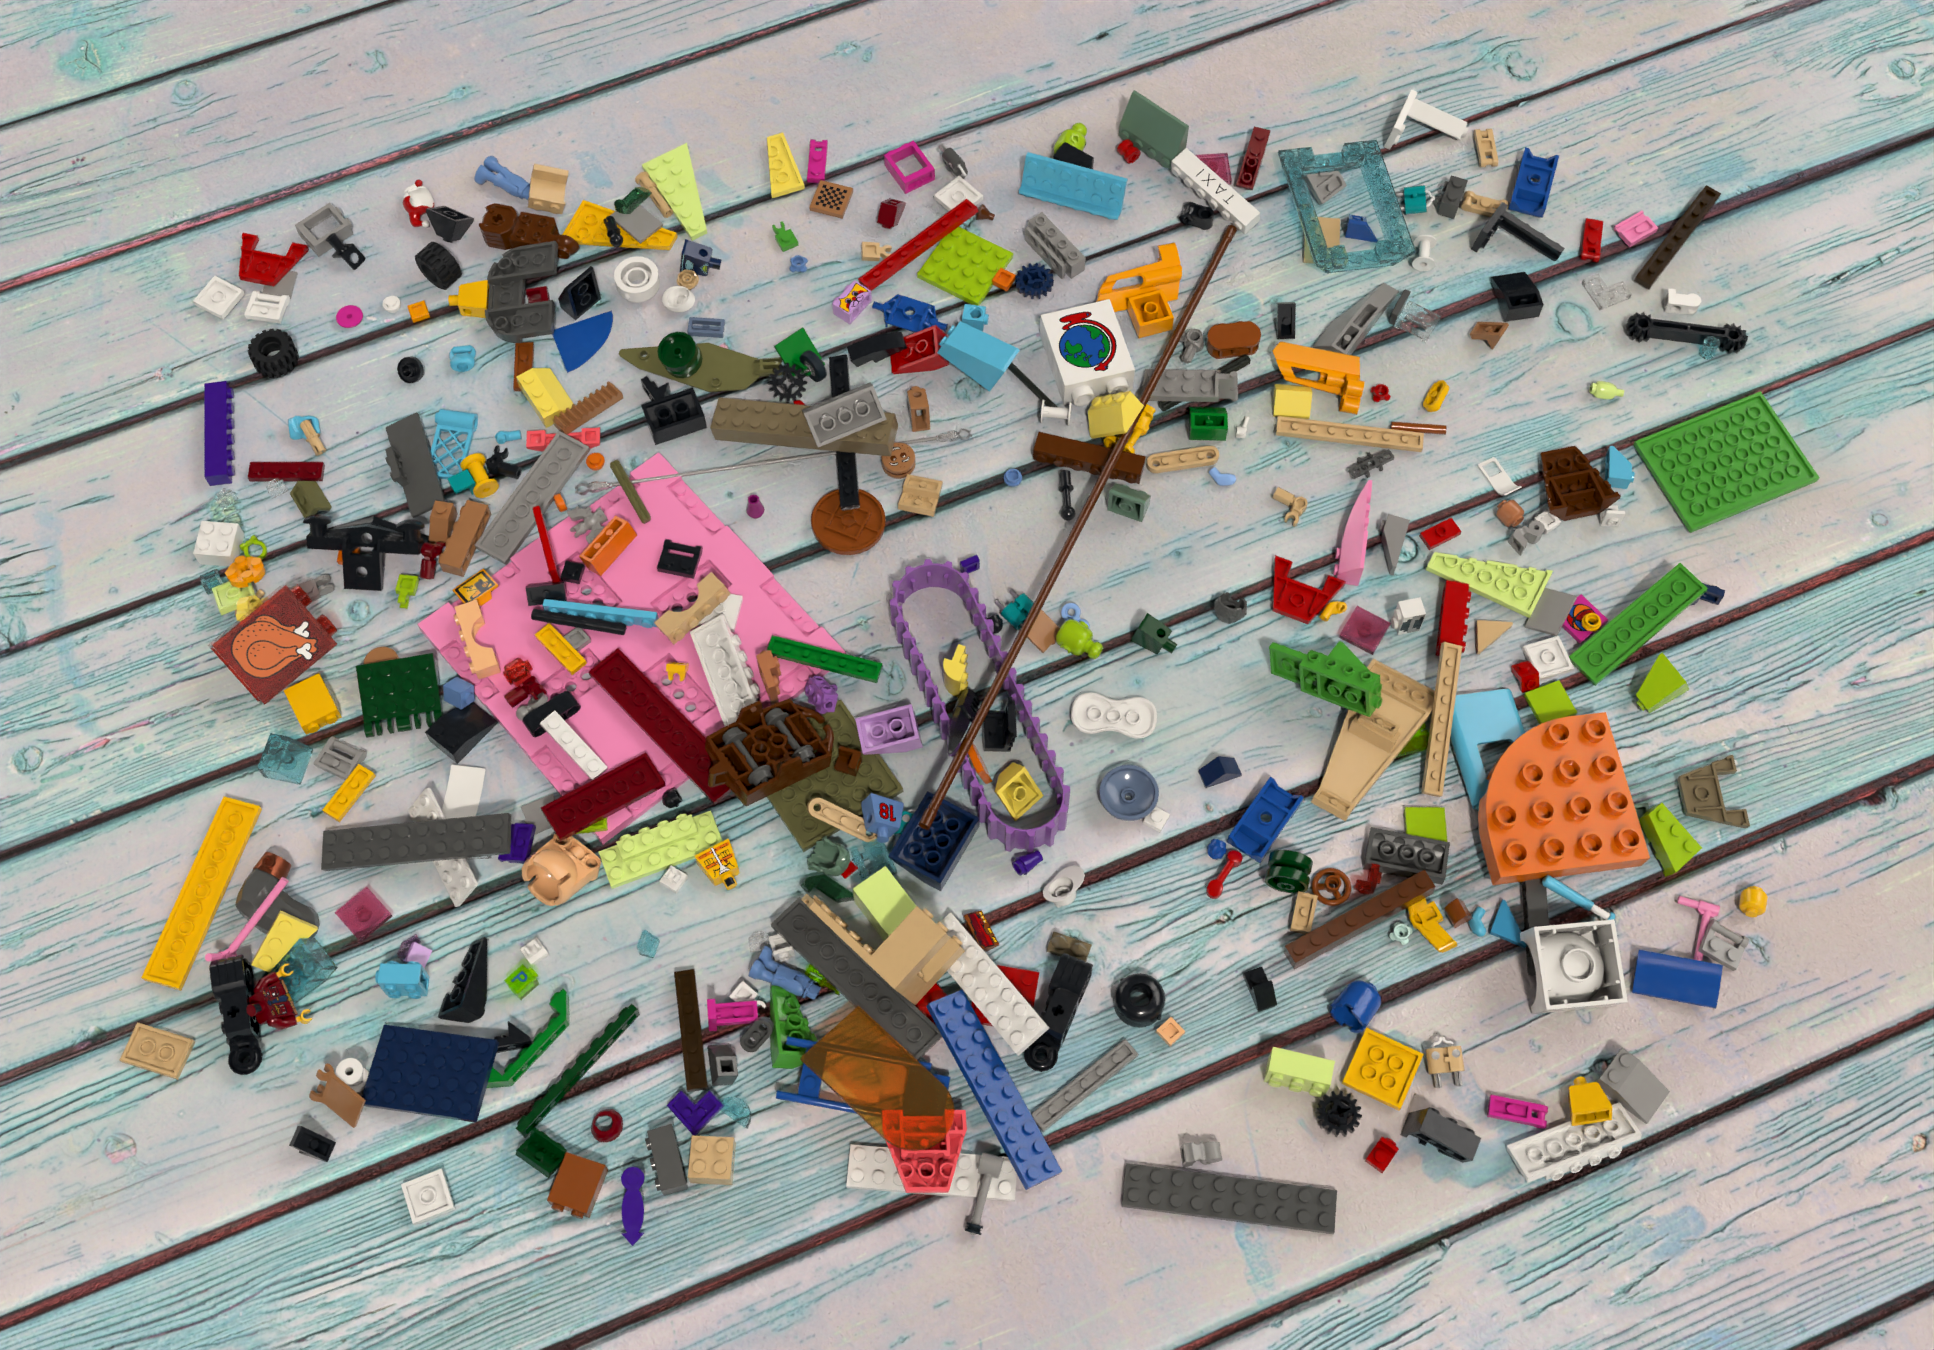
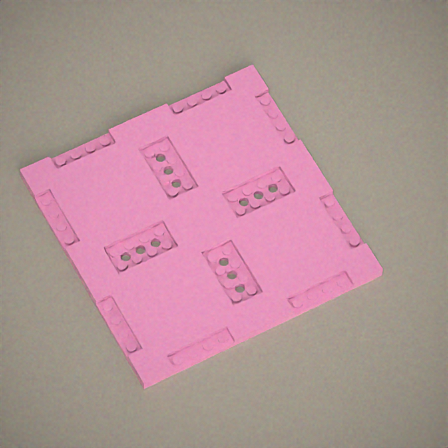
M658 452L631 471L629 479L637 480L679 473ZM681 476L633 484L651 516V520L645 524L641 522L621 486L615 487L589 506L592 513H595L596 509L600 507L606 515L608 521L601 524V526L605 527L616 515L628 521L637 534L634 540L602 576L588 570L579 557L589 545L586 536L589 535L591 530H587L585 534L577 538L574 537L576 532L570 531L572 527L583 522L584 519L572 521L568 516L548 531L560 580L566 561L584 564L585 566L580 584L561 580L565 584L567 602L593 605L595 602L601 601L603 602L602 606L657 612L658 618H660L668 610L672 611L677 606L682 607V611L692 607L696 601L689 602L687 600L688 597L694 595L698 598L699 590L697 584L710 572L726 586L730 594L743 596L736 628L731 633L737 634L742 642L739 647L748 658L745 663L753 671L754 677L751 679L760 689V693L757 695L763 709L771 706V702L759 673L756 655L767 650L772 635L846 654L822 626L819 627L774 579V575L741 539L728 526H725L686 485ZM539 537L512 556L509 564L491 576L499 586L491 591L492 599L480 606L485 625L477 632L475 642L482 647L493 648L501 673L478 679L476 673L472 674L469 666L472 660L471 657L467 658L464 647L467 646L466 642H462L458 632L462 629L460 625H456L453 616L457 614L455 606L464 604L460 599L453 604L446 603L417 625L459 677L474 685L476 697L561 796L592 780L547 732L539 737H533L524 723L517 718V709L520 706H527L532 695L528 694V698L513 708L504 698L506 694L519 685L523 686L526 678L530 676L536 677L540 685H543L547 691L545 695L548 697V701L554 696L567 691L566 688L569 685H576V689L571 693L581 708L576 714L566 719L565 722L608 767L600 776L645 752L647 753L665 781L666 786L608 816V831L592 832L604 845L660 802L668 789H677L689 778L592 677L589 680L581 679L584 674L589 673L592 668L619 648L705 738L725 726L690 631L682 640L673 645L658 627L645 628L641 625H626L625 635L582 629L591 639V643L578 651L587 664L574 675H571L535 637V634L548 623L531 619L533 609L544 610L543 605L528 606L526 586L553 583ZM665 539L696 547L697 545L703 547L694 579L657 571ZM670 550L671 554L690 558L694 556V554ZM584 589L592 590L589 595L582 594ZM550 623L563 637L576 628ZM778 658L781 671L778 701L781 702L789 698L793 700L805 691L806 682L809 680V677H823L830 671ZM666 663H689L685 680L680 681L679 674L675 673L672 683L668 686L663 685V680L668 679ZM676 692H683L684 696L676 699L674 694ZM689 705L696 706V709L693 712H687L685 710L686 707Z

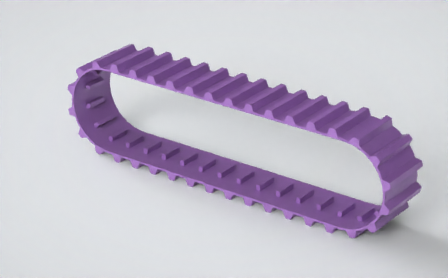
M925 559L924 565L915 568L907 566L902 579L893 582V599L890 600L891 624L896 627V640L898 644H903L904 658L910 659L912 675H917L919 691H925V704L927 707H932L934 723H940V737L942 740H947L948 752V739L952 718L949 719L946 713L945 702H941L938 695L937 685L934 686L931 680V672L924 665L923 654H919L916 647L915 637L912 638L909 632V624L903 619L902 604L905 603L912 593L928 587L948 589L956 593L965 602L966 610H969L973 618V625L977 626L980 639L985 643L988 650V656L992 658L995 664L996 673H998L1008 652L1001 651V638L999 635H994L992 619H986L985 604H979L978 589L970 588L969 574L967 572L959 573L953 569L952 562L950 561L938 564L932 563L930 559ZM1011 668L1003 683V688L1007 690L1012 700H1015L1018 720L1022 722L1026 730L1027 739L1030 738L1034 747V754L1038 755L1042 764V771L1047 774L1050 788H1053L1056 793L1057 805H1060V809L1055 811L1052 820L1041 827L1034 829L1010 827L1001 822L992 812L991 803L987 802L984 796V787L979 785L976 778V770L971 767L968 761V753L957 773H962L964 789H970L971 805L978 806L980 823H986L988 826V838L990 840L998 839L1005 844V851L1011 852L1014 848L1025 849L1029 854L1033 853L1036 847L1044 844L1051 847L1054 844V837L1057 832L1066 829L1070 786L1063 785L1064 770L1062 767H1055L1056 753L1054 750H1047L1048 736L1046 733H1039L1040 719L1039 717H1032V703L1030 700H1024L1023 684H1016L1017 671L1015 668ZM961 741L956 747V749L953 751V753L951 755L949 754V756H955L958 748L961 745Z

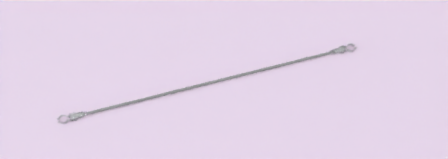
M964 428L959 432L952 430L935 437L902 441L900 443L913 444L934 440L954 442L959 438L961 440H968L969 437H972V434H970L971 430L969 431ZM965 431L969 433V436L962 437L960 433ZM832 451L630 481L632 484L678 476L684 477L837 455V453ZM591 482L589 485L580 483L575 487V494L598 493L621 485L619 482ZM581 486L590 488L585 492L578 491V488Z

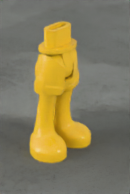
M1148 404L1146 405L1123 451L1135 454L1133 446L1138 438L1145 435L1149 430L1150 422L1153 420V414L1156 411L1155 408ZM1121 434L1106 436L1104 439L1105 446L1114 449Z

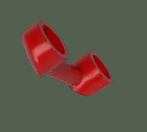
M1231 850L1228 852L1226 864L1218 877L1208 883L1206 889L1208 897L1217 899L1222 895L1223 882L1233 867H1238L1242 863L1243 856L1239 851Z

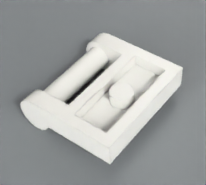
M253 291L244 315L246 319L281 324L285 309L289 305L290 297L289 295L276 296ZM260 300H262V301H269V302H276V303H279V304L267 303V302H260Z

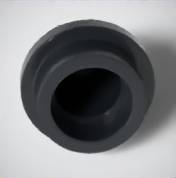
M999 614L986 618L992 619L994 633L997 634L1002 630L1003 619H1000Z
M675 788L672 790L668 789L662 796V803L668 808L678 807L679 803L682 802V798Z

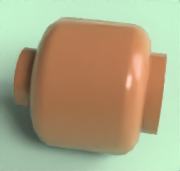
M1503 500L1497 506L1496 516L1506 527H1516L1524 520V510L1515 500Z

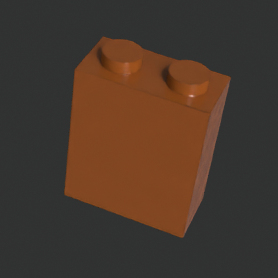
M566 1152L547 1199L549 1204L552 1205L551 1208L558 1212H563V1210L570 1211L572 1216L583 1219V1216L590 1218L608 1173V1168L604 1164Z

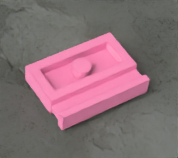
M1643 211L1615 225L1613 229L1619 233V237L1629 247L1656 233L1658 230L1655 223L1648 216H1645Z

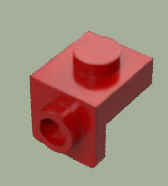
M1530 661L1520 662L1511 666V672L1520 682V691L1522 693L1539 688V672Z

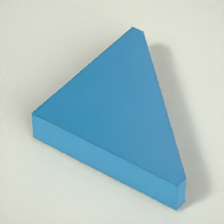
M1502 899L1489 934L1525 948L1527 944L1521 941V930L1506 901Z

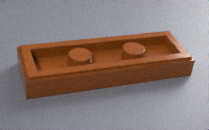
M534 342L515 343L514 391H521L516 377L533 368Z

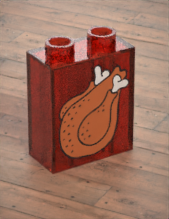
M286 585L279 586L208 644L209 648L259 704L265 705L337 645L332 638L338 632L336 627L323 614L317 619L313 617L306 609L312 603V600L298 585H295L292 589H289Z

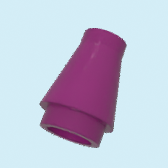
M750 495L748 497L746 513L751 518H760L765 511L764 506L757 495Z

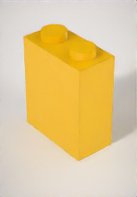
M319 673L283 690L306 735L317 732L321 727L333 724L342 718Z

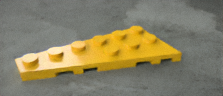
M583 200L562 235L573 238L579 245L614 247L610 244V237L607 236V228L603 220L615 211ZM617 225L623 237V243L619 247L671 250L678 237L676 232L661 227L640 244Z

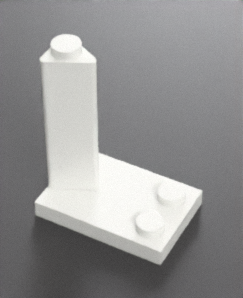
M1411 90L1384 147L1390 150L1393 144L1396 145L1406 127L1403 123L1407 116L1459 140L1461 136L1465 137L1469 129L1466 127L1468 122L1416 99L1415 97L1418 92Z

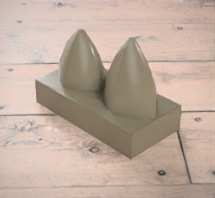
M1053 932L1047 952L1060 957L1063 953H1066L1086 962L1092 945Z

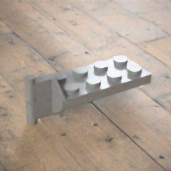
M1145 369L1142 393L1154 369ZM1165 369L1149 401L1219 402V399L1237 401V372L1232 371L1230 374H1221V370Z

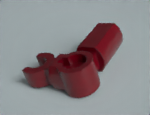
M426 542L422 545L421 554L424 558L421 560L420 578L434 579L436 565L434 558L443 553L442 549L446 546V543L437 542L436 544Z
M530 676L524 680L523 686L519 685L506 694L504 698L513 708L528 698V694L532 695L534 700H538L537 696L540 693L547 694V691L543 685H540L535 676Z

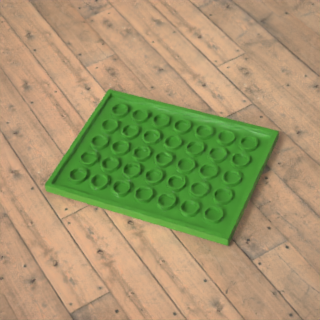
M1761 391L1639 439L1633 444L1690 533L1815 483L1820 478Z

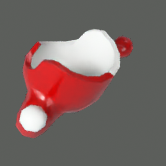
M418 179L415 181V184L404 190L402 203L404 209L409 213L412 226L427 228L429 227V222L427 220L421 221L420 218L423 214H426L427 208L434 207V200L428 189L422 186V181Z

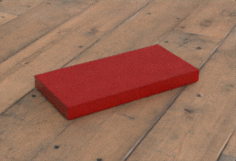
M540 506L533 507V513L552 582H561L546 523Z

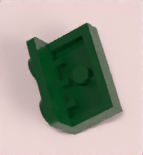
M534 1127L531 1130L530 1137L516 1150V1156L549 1178L561 1166L567 1150L562 1144L549 1138L545 1132L539 1131Z

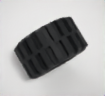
M430 242L415 255V261L420 271L433 285L440 289L446 290L462 275L460 266L448 250L436 242Z
M269 329V331L263 330V333H257L255 335L256 338L250 340L252 344L248 345V355L257 372L261 373L264 377L274 378L276 376L280 378L281 375H287L288 371H292L294 369L293 366H296L299 356L290 335L288 336L285 331L282 332L280 329L276 331L274 329ZM279 350L277 354L273 356H267L269 353Z

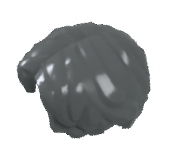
M1226 592L1215 600L1214 610L1219 620L1231 624L1247 615V601L1245 598H1241L1239 602L1232 600L1229 597L1230 593Z

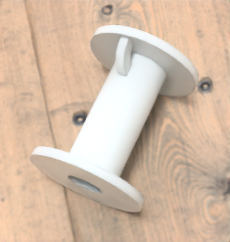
M1419 235L1414 239V246L1419 248V257L1412 261L1414 269L1429 271L1435 267L1434 259L1430 258V249L1434 248L1437 244L1435 237Z
M1045 400L1042 401L1040 423L1043 422V417L1068 419V426L1070 425L1072 402H1070L1069 408L1044 406Z
M347 1058L341 1061L336 1068V1076L356 1093L364 1091L369 1072L363 1068L357 1059Z

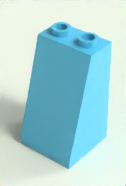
M960 321L956 327L952 325L947 332L949 337L944 336L939 343L941 348L937 353L990 392L1020 350Z

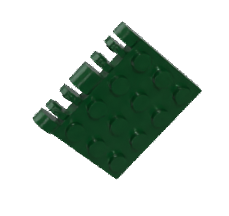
M433 653L356 666L366 738L375 736L373 722H375L376 733L380 736L383 732L382 720H387V729L392 734L395 732L394 718H396L398 732H404L413 729L412 715H414L416 729H421L420 714L426 713L428 727L433 725L432 712H434L435 722L443 716L435 656Z

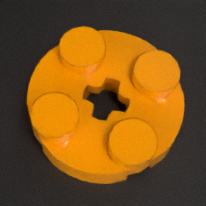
M241 555L235 558V562L225 572L232 586L244 588L248 587V583L253 581L254 583L259 582L264 577L266 571L261 558Z

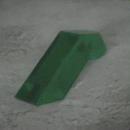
M635 187L623 200L618 199L614 202L615 210L622 214H631L652 192L644 187Z
M825 874L808 877L801 884L805 891L810 893L815 887L837 903L854 901L852 892Z

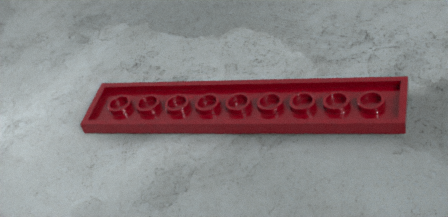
M619 648L589 671V675L714 805L731 792L726 784L714 787L708 786L709 770L714 765L705 749L706 738Z

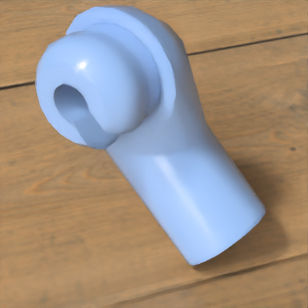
M1216 467L1209 471L1211 477L1220 486H1229L1236 482L1234 474H1221Z

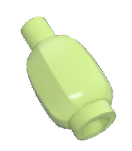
M1597 381L1590 385L1589 392L1597 398L1613 399L1615 396H1624V390L1617 389L1614 384L1609 382Z

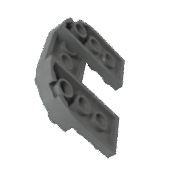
M551 241L525 245L502 254L503 258L498 263H493L487 276L490 285L488 310H485V318L488 325L500 339L510 343H522V338L553 334L555 303L553 300L524 304L526 279L557 274V242Z

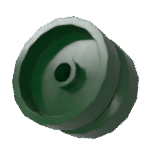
M685 332L668 334L659 343L657 350L659 360L668 373L675 378L690 377L701 367L702 353L693 338Z
M1290 850L1273 851L1269 855V869L1266 871L1264 882L1269 887L1281 892L1295 894L1298 891L1306 892L1309 887L1310 878L1308 875L1311 873L1313 861L1308 856Z

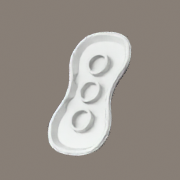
M1091 692L1081 694L1075 699L1072 705L1071 718L1076 729L1087 734L1116 731L1132 738H1145L1152 734L1156 727L1157 712L1154 704L1145 698L1132 697L1124 700H1113Z

